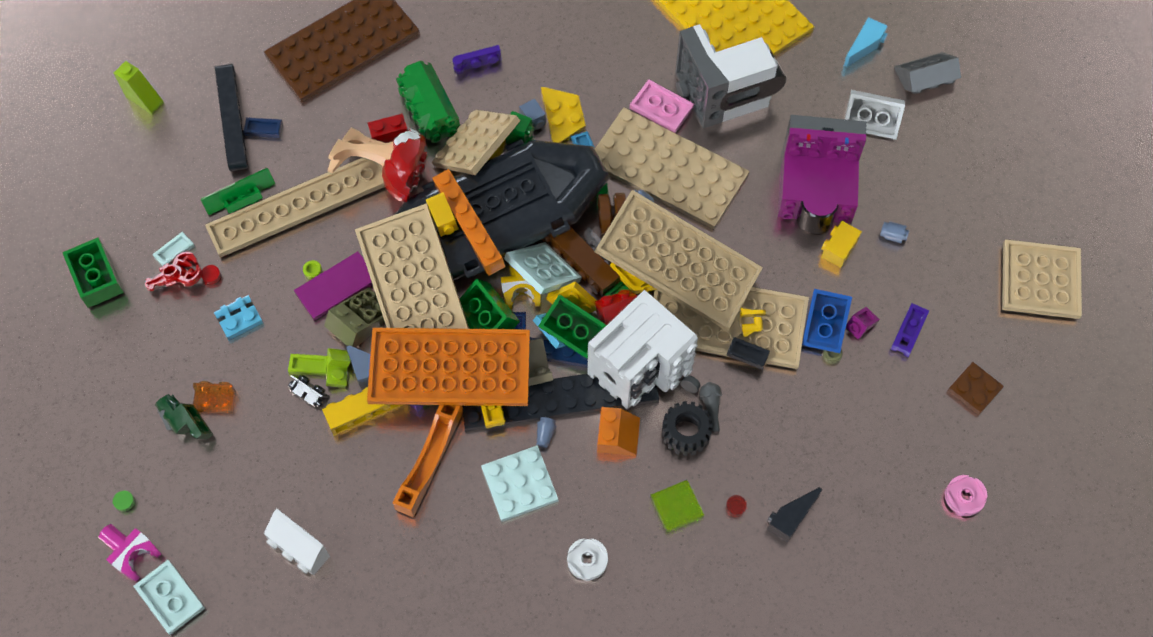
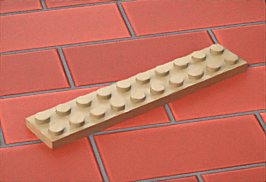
M363 157L337 168L333 173H325L210 222L205 226L221 258L385 187L382 178L383 167L381 164Z

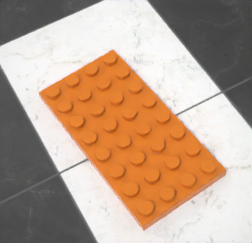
M372 328L367 403L528 406L530 330Z

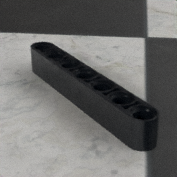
M230 63L215 66L228 168L230 172L247 169L249 166L234 65Z

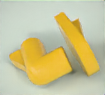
M740 308V318L754 317V323L742 324L743 337H747L753 332L762 331V317L756 316L766 315V310Z

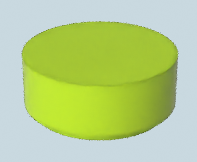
M315 260L308 261L303 266V273L309 280L323 272L321 264Z

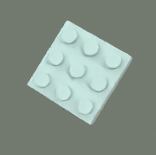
M545 242L507 252L504 257L510 266L540 294L558 290L575 281L579 283L582 278Z
M538 445L481 465L501 522L558 502L557 494Z

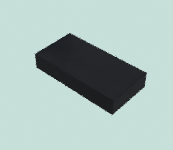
M734 337L726 356L763 370L770 350Z

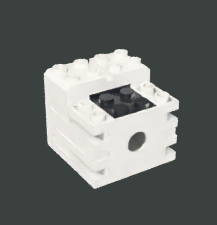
M644 290L588 343V375L593 379L597 377L599 385L604 389L606 388L615 399L619 397L622 400V405L629 409L631 406H636L640 402L641 396L645 392L649 393L655 385L664 392H667L669 389L674 390L680 383L679 379L682 376L687 377L692 372V366L695 362V351L698 347V337Z

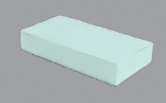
M181 232L152 255L162 266L166 265V263L171 265L178 254L189 252L195 245Z

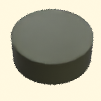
M842 349L840 353L824 350L822 356L827 363L837 364L840 362L843 352Z

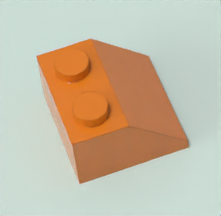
M601 407L597 452L637 456L640 417L623 409Z

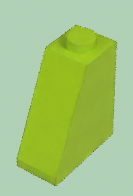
M125 61L114 72L125 97L150 114H153L164 103L142 72L129 62Z

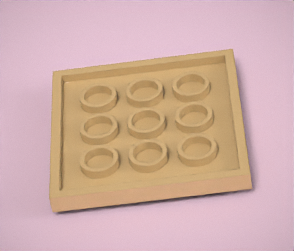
M481 110L471 112L466 122L459 126L455 135L448 139L444 148L437 152L432 164L438 168L476 175L520 122L519 118L516 115Z
M1005 240L1003 242L1002 310L1080 319L1082 316L1081 248Z

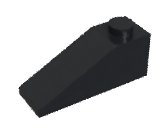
M818 487L780 507L777 513L773 511L767 519V522H769L767 530L788 543L823 489Z

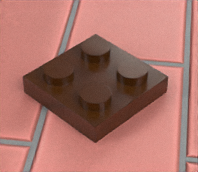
M972 362L947 391L977 415H980L1004 386Z

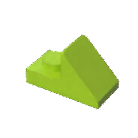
M328 348L326 386L340 388L347 386V367L351 363L347 350Z

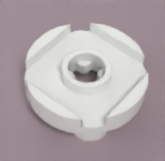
M579 539L569 548L567 556L568 568L574 576L584 581L596 579L606 570L608 564L607 550L596 539ZM591 555L592 563L585 564L583 556Z

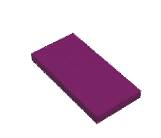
M357 251L296 288L294 293L315 321L327 314L328 310L373 284L365 260Z

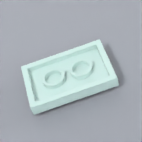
M169 560L165 561L134 585L136 591L169 635L173 634L205 609Z

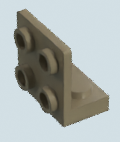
M543 339L531 340L529 351V386L552 381L553 376L548 366Z

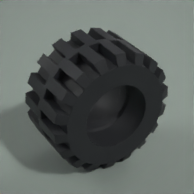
M683 401L682 405L676 403L674 408L670 407L662 424V437H664L663 441L665 444H668L670 450L674 448L676 454L679 455L680 452H683V456H687L688 453L696 455L697 450L700 453L704 447H707L713 429L711 416L708 417L709 412L707 409L703 411L702 405L695 406V402L692 401L691 404H687V401ZM688 421L696 425L698 432L692 436H685L679 433L675 426L680 422Z

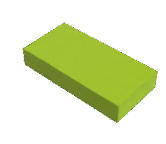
M290 355L289 374L326 376L327 356Z

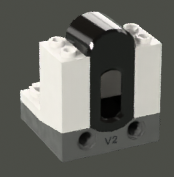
M700 24L681 30L679 33L675 73L679 81H685L688 86V100L694 103L693 110L702 128L768 107L771 95L779 92L787 81L777 58L769 48V45L765 44L762 37L716 52L714 46L710 45L705 29H702Z

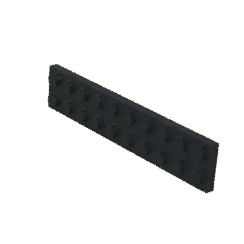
M588 373L567 376L529 386L528 406H502L505 424L499 426L539 421L541 417L552 419L599 412L601 407H625L622 405V400L619 397L615 399L606 388L604 389L599 385L597 377L593 379ZM657 385L649 393L645 392L636 406L658 403ZM462 405L465 432L486 429L481 406Z

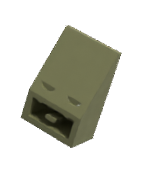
M368 287L328 310L324 326L347 346L356 347L372 335V328H379L385 322L376 293Z

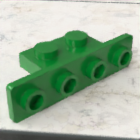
M265 168L201 198V202L208 215L223 208H226L229 214L241 210L244 206L257 203L259 199L263 198L260 191L274 185L275 181L269 169Z

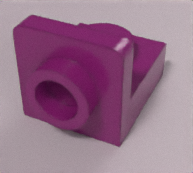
M865 307L853 314L846 324V328L859 339L868 329L875 326L880 319Z

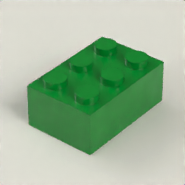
M99 237L62 252L80 298L87 308L124 293L108 253Z

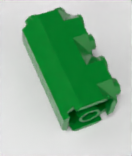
M418 61L407 65L404 68V74L400 73L396 78L399 86L398 92L401 98H405V106L408 112L411 111L413 123L419 127V134L423 135L426 139H430L433 143H437L441 139L454 136L460 126V121L432 64L427 62L428 65H426L424 61Z

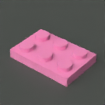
M649 79L630 103L631 110L676 133L694 108V103Z

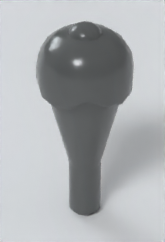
M707 382L701 387L699 394L700 399L704 402L709 412V416L712 418V432L716 433L720 431L718 413L722 390L719 385Z

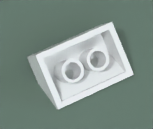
M851 90L845 120L867 121V134L896 140L905 108V101Z
M278 509L273 512L264 532L268 539L266 541L267 544L275 550L277 547L283 551L282 555L290 562L295 560L298 563L297 567L305 574L310 572L312 575H315L330 557L324 545Z

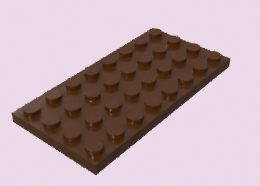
M352 0L266 49L264 54L302 103L420 34L418 27L395 0Z

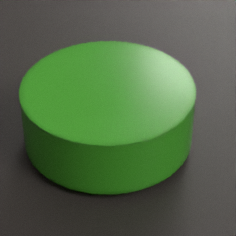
M120 491L113 497V505L120 512L131 510L135 504L134 496L128 491Z

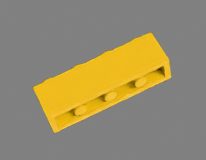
M366 387L358 394H351L342 401L328 404L322 411L333 435L336 436L403 405L368 404V387Z

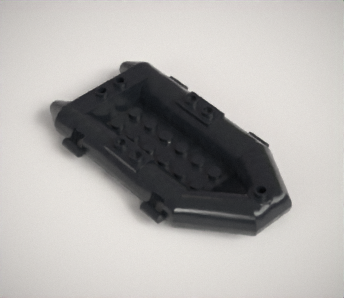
M522 139L505 146L507 152L488 160L476 175L461 173L454 177L502 258L505 257L507 252L528 247L551 234L555 238L571 230L570 225L579 220L610 179L608 171L593 146L531 140L524 143ZM434 181L422 185L424 191L410 197L407 202L403 203L396 214L426 204V199L439 194ZM456 218L458 230H455L452 234L441 237L437 230L453 281L463 276L469 279L485 271Z

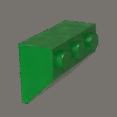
M476 279L459 298L470 329H514L520 322L488 282Z
M559 294L538 327L587 359L588 343L607 325Z

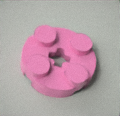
M959 475L953 478L945 489V499L956 515L972 516L979 513L985 506L987 490L984 484L977 478L973 479L969 475ZM962 491L971 494L969 500L961 496L963 494Z

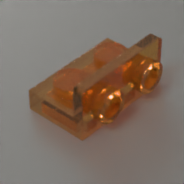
M208 381L193 383V389L195 390L193 405L198 412L233 413L236 390L232 384L228 382L214 384Z

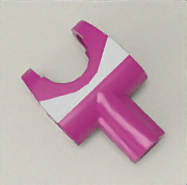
M109 524L99 534V539L113 550L106 560L123 575L135 582L140 579L134 570L136 558L142 554L154 555L157 558L162 555L154 544L136 528L126 536L113 524Z

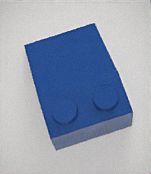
M814 289L802 345L840 353L852 297Z

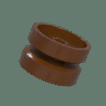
M615 193L613 205H611L608 194H598L601 235H605L626 200L625 193Z

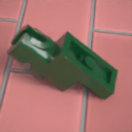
M170 394L163 396L156 402L155 406L167 430H173L176 434H187L190 432L196 439L208 440L213 435L193 404L180 403L174 395L170 396Z

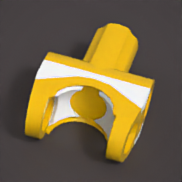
M510 266L511 276L501 277L504 302L513 310L514 299L519 295H527L535 303V307H540L541 294Z

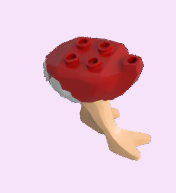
M350 128L343 139H338L329 154L331 161L328 172L333 173L350 156L368 158L382 165V178L387 191L398 201L407 202L413 188H417L419 184V175H423L426 164H423L427 157L425 137L410 128L409 131L401 133L394 141L384 143L368 138L360 131Z

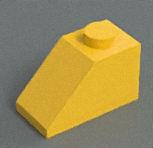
M443 192L426 199L434 224L441 237L458 230L455 218Z

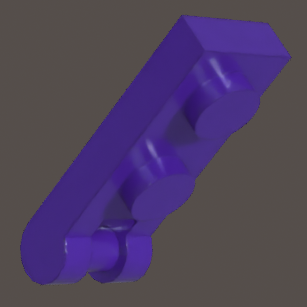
M499 45L454 56L452 59L454 72L462 74L467 69L502 61Z
M911 303L890 350L900 351L904 353V356L909 357L929 310ZM901 340L908 342V345L901 344Z

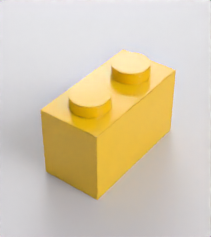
M841 221L839 226L835 225L830 234L832 236L831 239H826L821 248L824 250L822 258L841 268L858 242L862 231L844 221Z

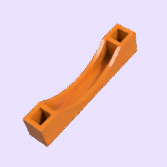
M447 169L432 177L439 194L444 193L454 217L465 233L488 276L503 269L505 264L502 256L451 171Z
M439 405L424 447L414 467L401 484L395 496L393 506L396 511L411 517L415 516L463 414L462 405Z

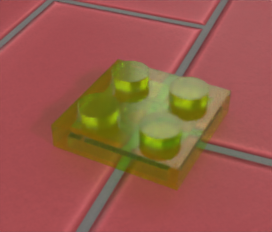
M688 480L650 495L667 533L704 518V513Z

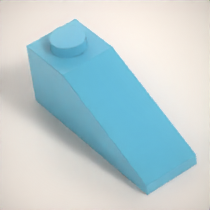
M868 17L846 56L844 66H850L876 50L880 43H884L888 36L885 33L887 25Z

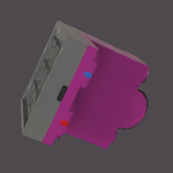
M801 115L790 116L781 152L778 217L797 219V224L800 228L812 234H821L828 231L832 227L833 222L840 224L841 221H844L847 224H852L858 207L859 160L866 142L867 121Z

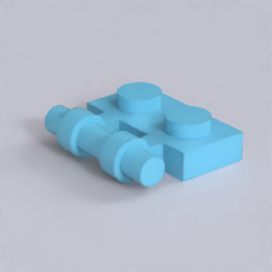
M249 295L243 298L239 297L235 299V302L227 306L223 305L214 312L217 319L225 316L226 319L219 323L228 340L263 323L254 305L246 308L245 305L252 302ZM238 308L241 309V312L233 316L230 315V312Z

